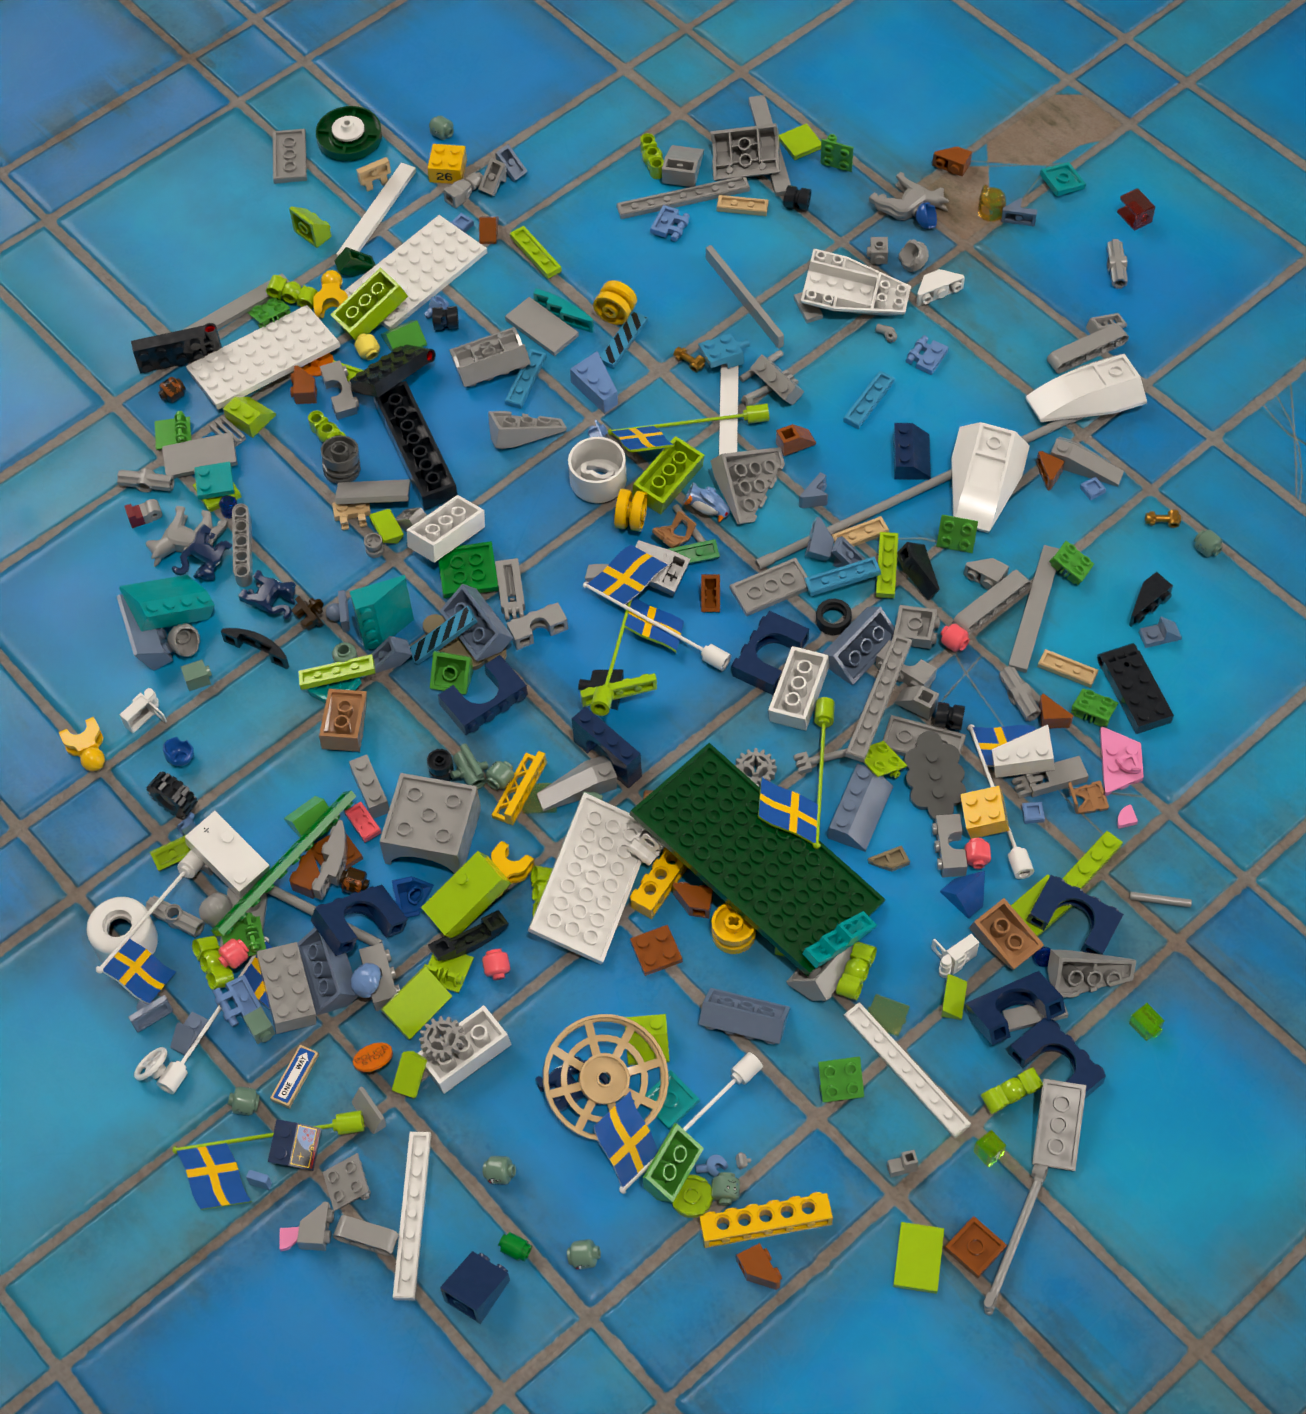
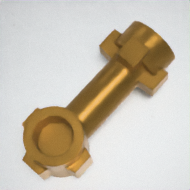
M677 347L673 353L677 360L683 359L690 363L689 367L692 371L697 373L705 366L706 360L702 356L698 355L694 358L686 353L687 349L684 347Z
M1170 510L1168 515H1156L1154 511H1150L1145 514V523L1155 525V522H1168L1170 528H1176L1180 526L1181 515H1179L1178 510Z

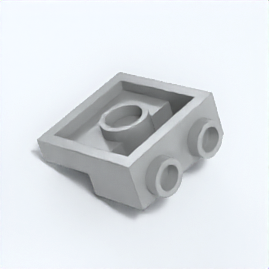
M900 605L894 634L911 639L912 647L931 649L932 644L937 642L935 628L940 627V617H937V609Z

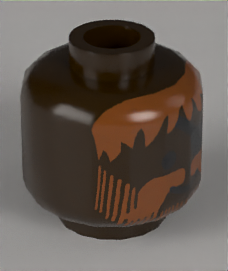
M170 377L159 385L160 391L158 394L163 401L167 400L169 403H174L184 396L186 388L179 378Z
M353 867L343 870L339 880L342 891L350 894L368 889L370 883L365 871Z

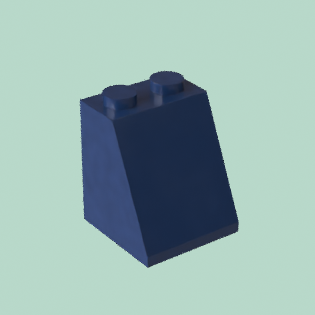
M472 1251L442 1284L440 1289L445 1302L481 1324L509 1283L510 1278L508 1270L500 1264L494 1265L489 1262L490 1259L485 1254H477Z

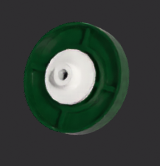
M344 106L326 113L319 120L316 126L317 144L325 155L334 160L356 161L370 155L381 143L382 130L380 121L373 112L363 107Z

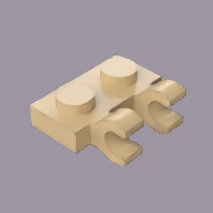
M387 157L356 169L358 181L361 185L366 186L367 192L373 190V180H381V185L383 186L388 182L387 174L391 173Z
M335 502L332 503L335 521H340L342 530L349 529L348 519L358 518L360 527L367 526L366 516L371 514L369 503L338 505Z

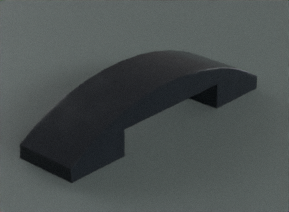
M223 628L221 630L224 642L240 648L243 643L268 653L272 663L285 669L289 668L285 653L269 638L246 629Z
M497 910L482 917L481 924L449 940L444 936L428 944V947L438 961L457 958L490 942L509 926V923L501 912Z

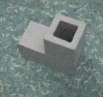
M915 1150L902 1152L900 1158L887 1161L890 1177L917 1171L918 1160Z

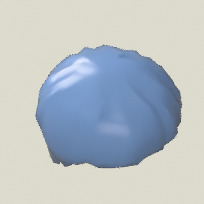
M365 963L354 970L351 978V988L357 996L362 998L372 997L371 994L379 986L381 978L380 968L373 963Z

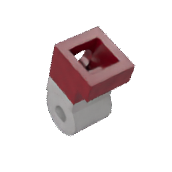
M155 499L147 500L135 506L131 504L124 506L132 528L153 522L162 517L159 502Z

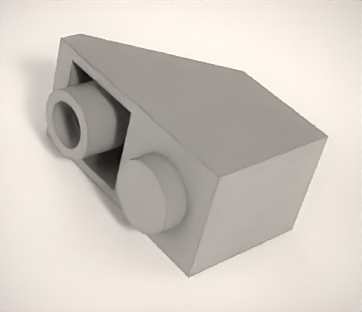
M994 558L967 562L964 576L971 581L983 585L986 589H991L1008 575L1009 566Z
M924 686L904 687L895 700V704L929 720L938 706L939 693Z
M323 1202L300 1221L297 1244L300 1249L326 1251V1245L330 1244L331 1241L329 1225L334 1221V1210L331 1209L329 1202Z

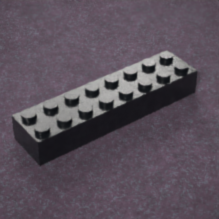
M400 382L379 397H374L378 413L424 510L448 502L458 495L453 477L407 382Z

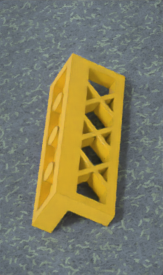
M538 751L536 756L525 753L514 773L513 780L509 783L495 807L492 818L514 825L547 764L545 753ZM527 761H532L529 769L526 770L525 765ZM524 776L520 785H518L516 782L517 779ZM515 792L512 800L509 801V794ZM507 807L504 816L499 814L501 809Z

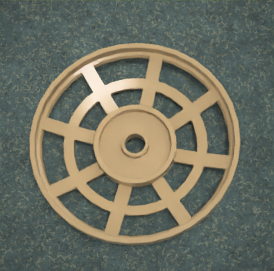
M613 1014L587 1016L566 1027L549 1048L543 1068L544 1092L555 1116L575 1134L598 1141L596 1134L585 1132L583 1129L587 1120L598 1123L603 1118L591 1114L596 1103L607 1105L610 1111L616 1105V1101L631 1091L636 1108L642 1104L652 1109L650 1114L644 1119L648 1126L661 1110L669 1084L666 1059L655 1038L638 1023ZM612 1022L627 1028L621 1038L612 1035H596L593 1023ZM585 1025L587 1038L576 1044L569 1053L558 1047L568 1034ZM634 1031L649 1044L657 1059L644 1062L640 1053L628 1043ZM598 1042H611L617 1044L613 1054L600 1053ZM589 1045L592 1057L585 1063L574 1058L580 1049ZM624 1049L633 1055L638 1065L627 1068L626 1064L620 1059ZM555 1055L564 1061L561 1070V1087L550 1090L549 1068L552 1057ZM569 1065L580 1071L579 1082L570 1085L567 1084ZM659 1067L661 1086L658 1099L654 1101L645 1096L648 1086L647 1071ZM601 1073H606L610 1077L608 1084L604 1085L599 1081ZM641 1073V1087L638 1093L628 1087L630 1076ZM583 1092L588 1098L584 1109H581L575 1103L570 1093ZM564 1095L570 1107L580 1115L575 1126L560 1113L553 1098Z

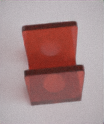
M1138 188L1120 196V200L1126 206L1118 209L1117 213L1134 231L1152 222L1155 206Z

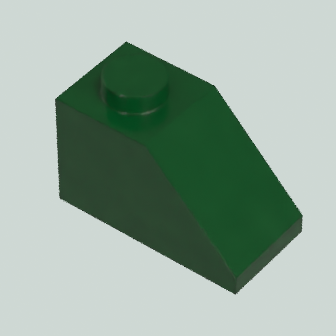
M345 247L334 260L338 272L350 277L365 274L376 266L372 256Z

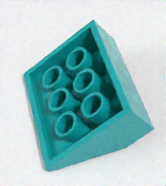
M189 575L119 587L141 631L208 620L215 606L208 592Z
M405 575L349 591L365 650L378 648L389 636L394 637L414 620Z

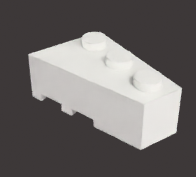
M1048 725L992 749L995 777L1054 770V756Z

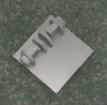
M358 1153L323 1172L334 1211L360 1197L361 1200L370 1198L369 1194L371 1192L368 1188L367 1179L365 1178Z

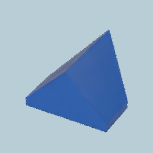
M985 871L955 878L940 890V893L968 919L983 907Z
M412 876L392 880L396 903L406 918L420 915L421 907L425 904L434 886L433 884Z

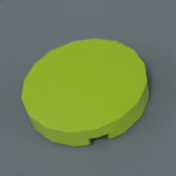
M688 1175L674 1202H671L673 1208L680 1215L687 1218L702 1216L710 1209L713 1203L712 1188L705 1178L698 1175Z

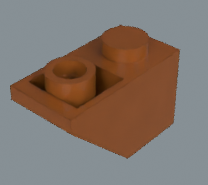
M958 146L935 151L932 166L963 177L971 164L972 151Z
M298 365L294 366V373H291V382L293 384V387L290 388L291 397H294L296 404L317 403L315 378Z
M792 424L776 430V444L781 448L783 456L816 445V441L809 429Z
M310 849L305 855H302L296 871L292 872L289 882L293 891L314 899L312 883L315 878H318L320 872L313 852Z
M674 882L673 895L689 916L709 919L713 902V890L706 885L695 886L686 882Z
M759 1243L737 1254L736 1262L747 1281L775 1290L780 1288L782 1276L778 1268H773L770 1261L772 1258L767 1248L763 1249Z

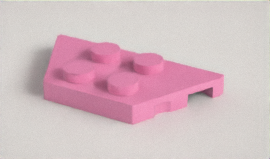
M1101 727L1100 742L1104 795L1108 796L1117 789L1122 790L1130 784L1143 781L1142 750L1140 742ZM1134 753L1141 766V773H1129L1122 770L1115 763V759Z

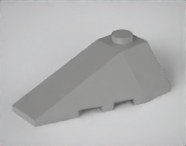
M1058 437L1051 451L1052 456L1065 461L1063 470L1091 479L1096 477L1101 482L1119 486L1124 471L1079 442Z
M1051 949L1048 975L1050 983L1063 997L1073 998L1079 996L1080 993L1094 992L1101 987L1108 985L1111 987L1132 981L1136 960L1072 950Z

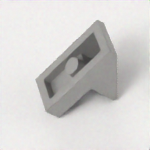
M491 158L478 189L495 196L500 182L506 183V164Z

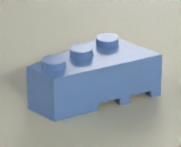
M598 351L570 369L571 383L604 414L618 405L617 390Z

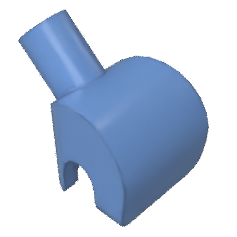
M440 295L435 296V299L432 297L429 309L424 315L429 319L432 316V308L443 307V309L449 307L448 301Z
M192 812L176 826L182 836L187 835L196 827L193 821L194 813Z
M712 1155L706 1164L696 1165V1172H709L710 1175L716 1177L719 1173L717 1168L726 1170L728 1164L722 1156Z

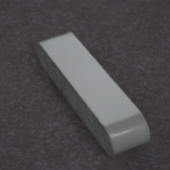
M1115 323L1051 352L1047 357V361L1060 374L1124 345L1128 341L1129 336L1118 323Z
M237 504L232 509L233 572L237 584L240 587H247L253 581L252 521L248 507L245 504Z
M1014 570L958 613L953 619L952 624L959 625L970 635L1022 595L1030 587L1031 581L1018 570Z

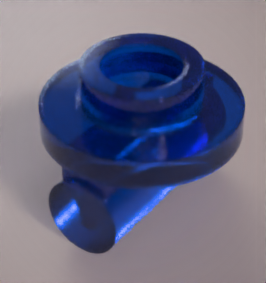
M1042 947L1032 955L1039 966H1048L1051 948Z

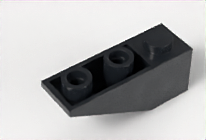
M906 542L897 552L901 567L924 597L930 600L940 588L924 544Z
M1155 572L1143 582L1131 615L1130 627L1135 623L1142 622L1149 612L1153 613L1159 604L1165 603L1171 598L1173 585L1158 572Z

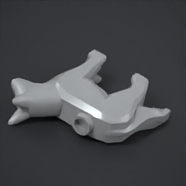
M903 172L896 175L899 181L895 185V187L904 192L902 199L887 198L886 194L878 196L875 192L869 197V202L874 204L877 210L887 213L897 220H907L912 216L916 217L918 206L930 202L928 205H934L939 209L948 211L944 203L949 202L948 199L944 198V188L940 187L930 191L908 180Z
M176 506V516L165 530L162 538L146 542V546L152 553L151 559H155L154 567L172 552H183L193 541L195 533L203 524L211 528V532L215 534V537L208 541L213 546L216 539L227 528L228 520L218 521V525L213 527L211 512L202 510V522L193 531L185 526L188 515L184 514L185 507Z

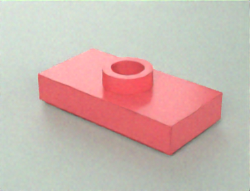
M362 802L344 811L364 843L382 833Z

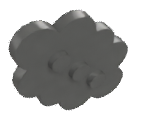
M926 731L919 735L917 748L910 749L905 755L906 768L909 770L906 775V783L912 789L910 798L912 804L918 809H928L930 818L935 821L936 815L953 814L954 806L962 803L960 794L966 793L965 785L962 783L965 771L958 764L960 761L959 750L951 744H943L938 733Z

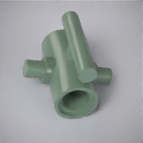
M462 744L460 746L461 751L453 756L457 769L450 772L451 778H464L467 785L477 786V789H480L486 783L482 770L488 769V763L486 761L477 762L468 745Z

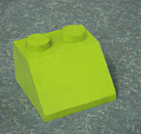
M292 206L289 208L294 232L313 246L318 248L332 237L329 223L321 220L314 212L312 213L306 208Z
M234 397L223 408L225 418L252 438L276 416L275 412L251 397Z
M666 1014L625 1017L645 1028L661 1047L666 1063L670 1062ZM634 1031L628 1043L640 1053L644 1062L657 1059L649 1044ZM627 1050L628 1066L638 1065L633 1055Z

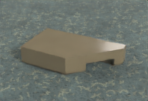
M901 845L868 858V863L892 872L910 865V860Z

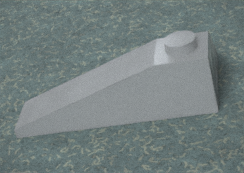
M489 411L488 413L491 440L495 447L499 449L520 446L564 432L567 429L562 419L545 416L532 418L528 414L523 413L522 416L511 415L512 412Z
M603 755L584 761L538 792L537 798L542 810L546 811L581 800L584 791L601 794L617 789V776L611 761Z
M854 945L817 967L809 976H806L798 968L786 981L787 984L812 1001H826L830 999L832 993L837 989L847 961L850 960V954Z

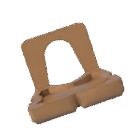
M678 511L672 525L653 528L652 533L660 540H663L667 546L674 548L689 541L697 524L682 511ZM682 520H686L688 523L685 537L674 534V530Z
M1096 781L1073 789L1071 782L1068 783L1069 794L1073 798L1076 814L1094 813L1098 810L1104 811L1109 809L1101 781ZM1076 796L1084 799V802L1079 807Z

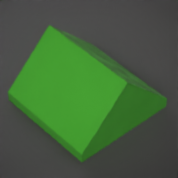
M410 320L381 333V337L391 352L394 348L406 344L418 347L427 346L417 320Z
M434 651L430 688L444 691L454 685L461 694H467L474 672L471 657Z
M314 796L287 815L284 820L301 837L329 806L324 799ZM338 820L335 823H330L327 826V832L330 829H332L333 826H336Z

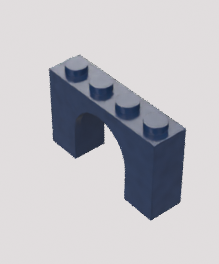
M769 611L766 616L761 618L758 629L753 630L749 643L744 644L739 658L734 659L732 663L733 677L774 695L782 671L761 661L757 656V652L763 646L771 643L781 644L790 649L792 646L803 649L809 640V628Z
M501 655L485 664L486 675L499 689L497 695L491 701L482 704L469 702L454 685L438 694L440 706L465 735L475 732L481 725L492 721L495 716L507 711L513 704L524 700L528 695L527 685Z
M586 706L571 718L574 743L587 754L599 745L611 759L617 780L629 789L642 777L641 753Z
M1050 875L1026 921L1044 931L1058 908L1066 905L1078 907L1086 913L1091 924L1090 933L1080 951L1103 955L1124 914L1119 912L1117 908L1102 903L1099 898L1087 895L1079 887L1065 883L1062 878Z
M381 884L376 887H369L358 893L354 892L344 898H337L333 902L318 905L315 907L310 921L335 956L352 951L358 938L346 922L344 916L352 913L368 916L377 924L386 938L403 932L408 919Z
M1040 971L966 1003L969 1019L991 1045L1011 1037L1008 1021L1001 1014L1002 1011L1010 1006L1018 1004L1031 1005L1047 1021L1066 1013L1063 996Z
M1044 1017L1010 1045L1008 1054L1022 1068L1045 1052H1058L1066 1056L1074 1070V1074L1066 1082L1086 1085L1085 1098L1104 1083L1106 1075L1103 1068L1095 1064L1090 1059L1088 1053L1080 1049L1075 1044L1074 1039L1060 1029L1059 1024L1055 1020L1050 1019L1047 1021Z

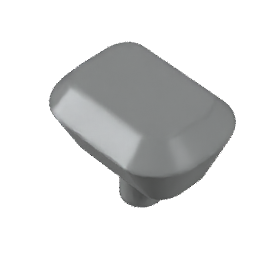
M739 1152L736 1155L737 1167L740 1170L747 1167L748 1163H751V1158H746V1154Z

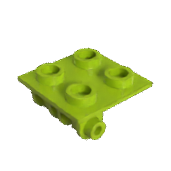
M885 741L872 744L864 761L865 765L877 777L889 773L891 777L897 778L901 774L899 772L900 769L907 767L906 763Z
M432 954L428 965L424 964V966L428 968L446 989L459 993L474 957L465 954L457 958L438 961L434 954Z

